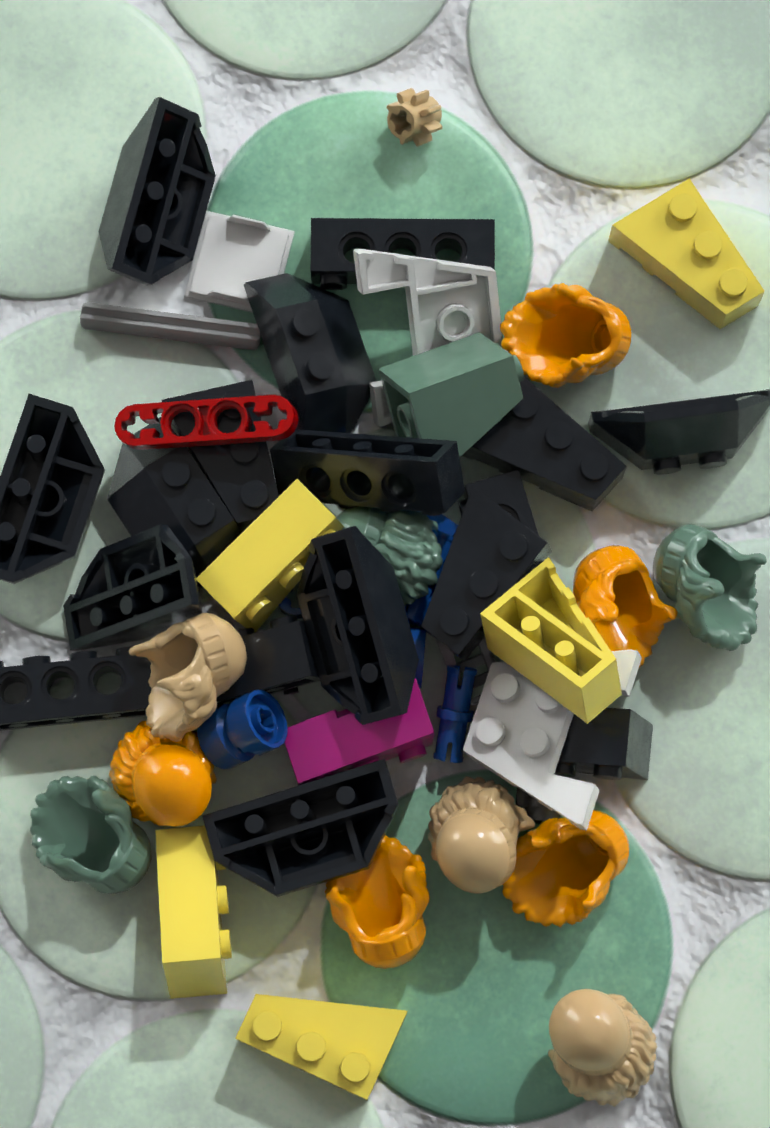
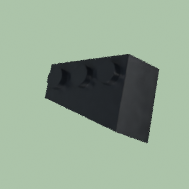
M606 708L588 724L574 714L554 774L563 777H575L576 773L593 774L595 778L607 780H621L622 778L648 780L653 725L631 709Z

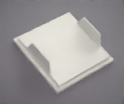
M206 211L184 296L252 312L243 285L249 281L284 274L295 231L267 225L265 222L237 215L228 216Z

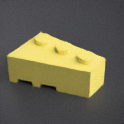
M690 178L614 223L611 227L608 241L617 249H623L642 264L641 268L650 275H656L676 291L675 294L717 328L722 329L759 306L765 292Z
M296 479L196 580L237 622L245 628H253L254 633H256L301 580L304 566L310 555L311 539L339 531L344 526Z
M549 557L480 613L488 650L587 724L622 695L615 656L589 617H585L576 603L574 594L569 587H565L556 573L555 565Z
M205 826L155 830L162 965L170 999L227 994L225 959L232 958L230 930H222L221 914H229L227 885L219 886L218 870H226V868L214 861Z
M255 994L235 1039L368 1101L408 1011Z

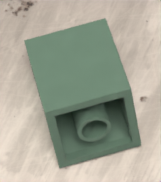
M480 332L378 369L396 437L457 441L459 457L523 399L520 382L524 381V372L516 355L510 354L501 348L498 343H494Z

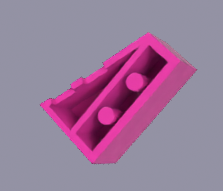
M415 678L407 713L362 725L355 718V714L349 710L344 709L338 712L337 710H332L287 727L288 734L284 744L299 786L382 759L389 760L399 757L400 763H405L427 755L425 748L433 745L434 730Z

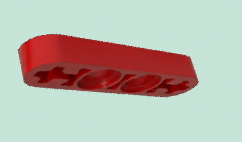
M259 395L133 404L126 406L119 412L115 419L114 427L116 435L124 444L132 449L148 450L279 441L288 438L294 433L298 424V415L293 405L280 395ZM278 406V409L283 414L287 415L286 419L279 421L277 429H273L267 421H253L256 431L250 432L252 427L250 407H254L253 413L257 417L272 415L273 407ZM230 408L238 410L242 418L239 428L231 433L221 432L217 426L220 413ZM181 412H190L195 417V427L186 436H176L171 428L172 420ZM162 413L161 420L159 422L157 415ZM140 416V419L147 424H160L164 436L159 438L160 432L155 428L141 430L140 438H136L134 434L127 431V426L134 425L136 417Z

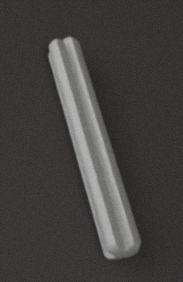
M89 302L83 304L80 315L81 326L89 330L247 350H257L261 339L259 327L255 323Z

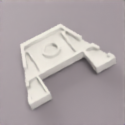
M366 249L353 250L357 288L360 293L364 295L405 287L413 356L478 332L501 346L503 335L500 331L501 315L496 271L491 267ZM382 381L370 382L374 423L378 427L385 426L391 423L392 419Z
M632 649L611 651L617 661L622 695L630 697L642 657L638 651ZM493 662L463 751L468 757L514 787L517 786L551 811L557 812L577 828L587 831L600 790L595 784L554 774L574 713L506 662Z

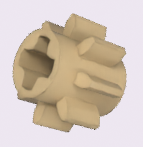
M410 88L397 93L398 101L386 107L389 110L387 116L388 128L392 134L400 139V144L402 145L414 141L416 146H420L432 141L431 133L439 131L443 127L440 124L442 118L441 105L433 97L429 96V90L415 93L414 89Z

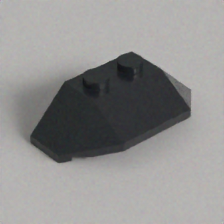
M162 97L154 99L122 146L98 231L107 269L146 286L154 284L193 260L216 177L207 144L200 130L202 125L199 115Z
M288 273L246 282L243 286L255 321L259 327L280 394L297 411L298 424L296 429L351 433L371 397L369 383L375 382L376 378L349 300Z
M770 389L615 410L591 412L588 421L589 432L639 469H653L654 474L657 475L675 473L681 470V465L699 463L702 469L717 468L726 465L727 459H732L770 410Z
M28 394L0 475V580L16 584L76 558L105 472L74 408L32 394Z
M149 424L143 428H155L160 432L159 438L164 436L160 424ZM141 430L134 434L136 438H140ZM122 443L107 498L108 502L130 536L160 524L168 525L192 558L196 576L198 577L242 532L187 447L137 450ZM198 582V587L204 588V587Z
M157 525L101 548L81 577L76 593L70 594L63 605L70 651L143 640L166 631L175 623L183 622L186 619L203 613L198 582L196 580V570L192 558L168 525Z
M356 526L311 539L310 555L303 569L297 598L321 686L343 707L355 714V718L362 725L407 713L419 658L394 567Z
M382 759L215 811L202 817L214 861L276 897H280L369 869L399 804L386 760Z

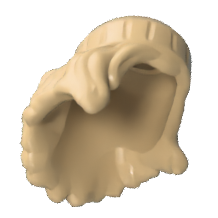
M202 613L183 622L175 623L151 640L129 649V655L146 657L151 663V674L148 680L151 693L148 696L149 705L145 713L147 716L146 724L152 728L151 734L154 737L159 736L160 739L180 742L187 732L196 730L212 716L217 708V697L229 690L244 673L247 661L246 647L239 632L229 622L215 614Z
M466 776L458 785L448 786L442 793L439 802L435 803L429 811L430 818L432 819L428 824L430 830L428 840L432 845L431 857L439 863L443 874L452 884L469 893H486L504 884L512 875L516 865V845L519 832L535 827V822L527 816L526 810L514 804L513 796L502 785L495 784L494 780L485 782L482 777L473 779Z
M592 989L570 992L555 1005L549 1021V1034L553 1049L548 1051V1056L553 1062L554 1069L562 1078L563 1085L568 1088V1092L576 1097H583L586 1101L596 1100L599 1105H606L608 1103L614 1107L625 1098L636 1097L640 1086L646 1085L650 1080V1075L654 1072L657 1044L655 1042L656 1035L652 1032L649 1023L638 1014V1011L633 1008V1005L624 996L605 994Z

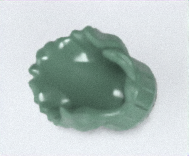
M362 506L345 509L336 517L344 526L342 529L356 526L394 567L404 607L407 604L414 603L416 599L427 596L429 594L428 585L437 584L438 578L436 573L441 568L443 560L441 557V546L437 543V537L432 531L438 530L436 521L429 519L419 511L399 510L397 512H383L379 508Z
M694 524L678 527L662 540L653 560L654 579L666 596L676 603L677 617L688 626L692 636L704 643L708 642L716 649L733 651L740 644L750 643L751 635L757 631V615L755 611L758 603L754 599L757 593L755 588V572L761 565L766 564L765 555L761 553L741 554L719 539L714 532Z
M63 776L59 780L51 781L46 792L36 796L35 802L38 807L32 809L30 813L32 819L30 832L33 835L32 846L37 849L36 856L44 867L52 869L66 881H84L98 892L107 894L128 891L143 879L152 860L149 838L144 829L133 822L129 804L119 797L106 781L99 779L97 776H91L89 779L79 776L73 778Z

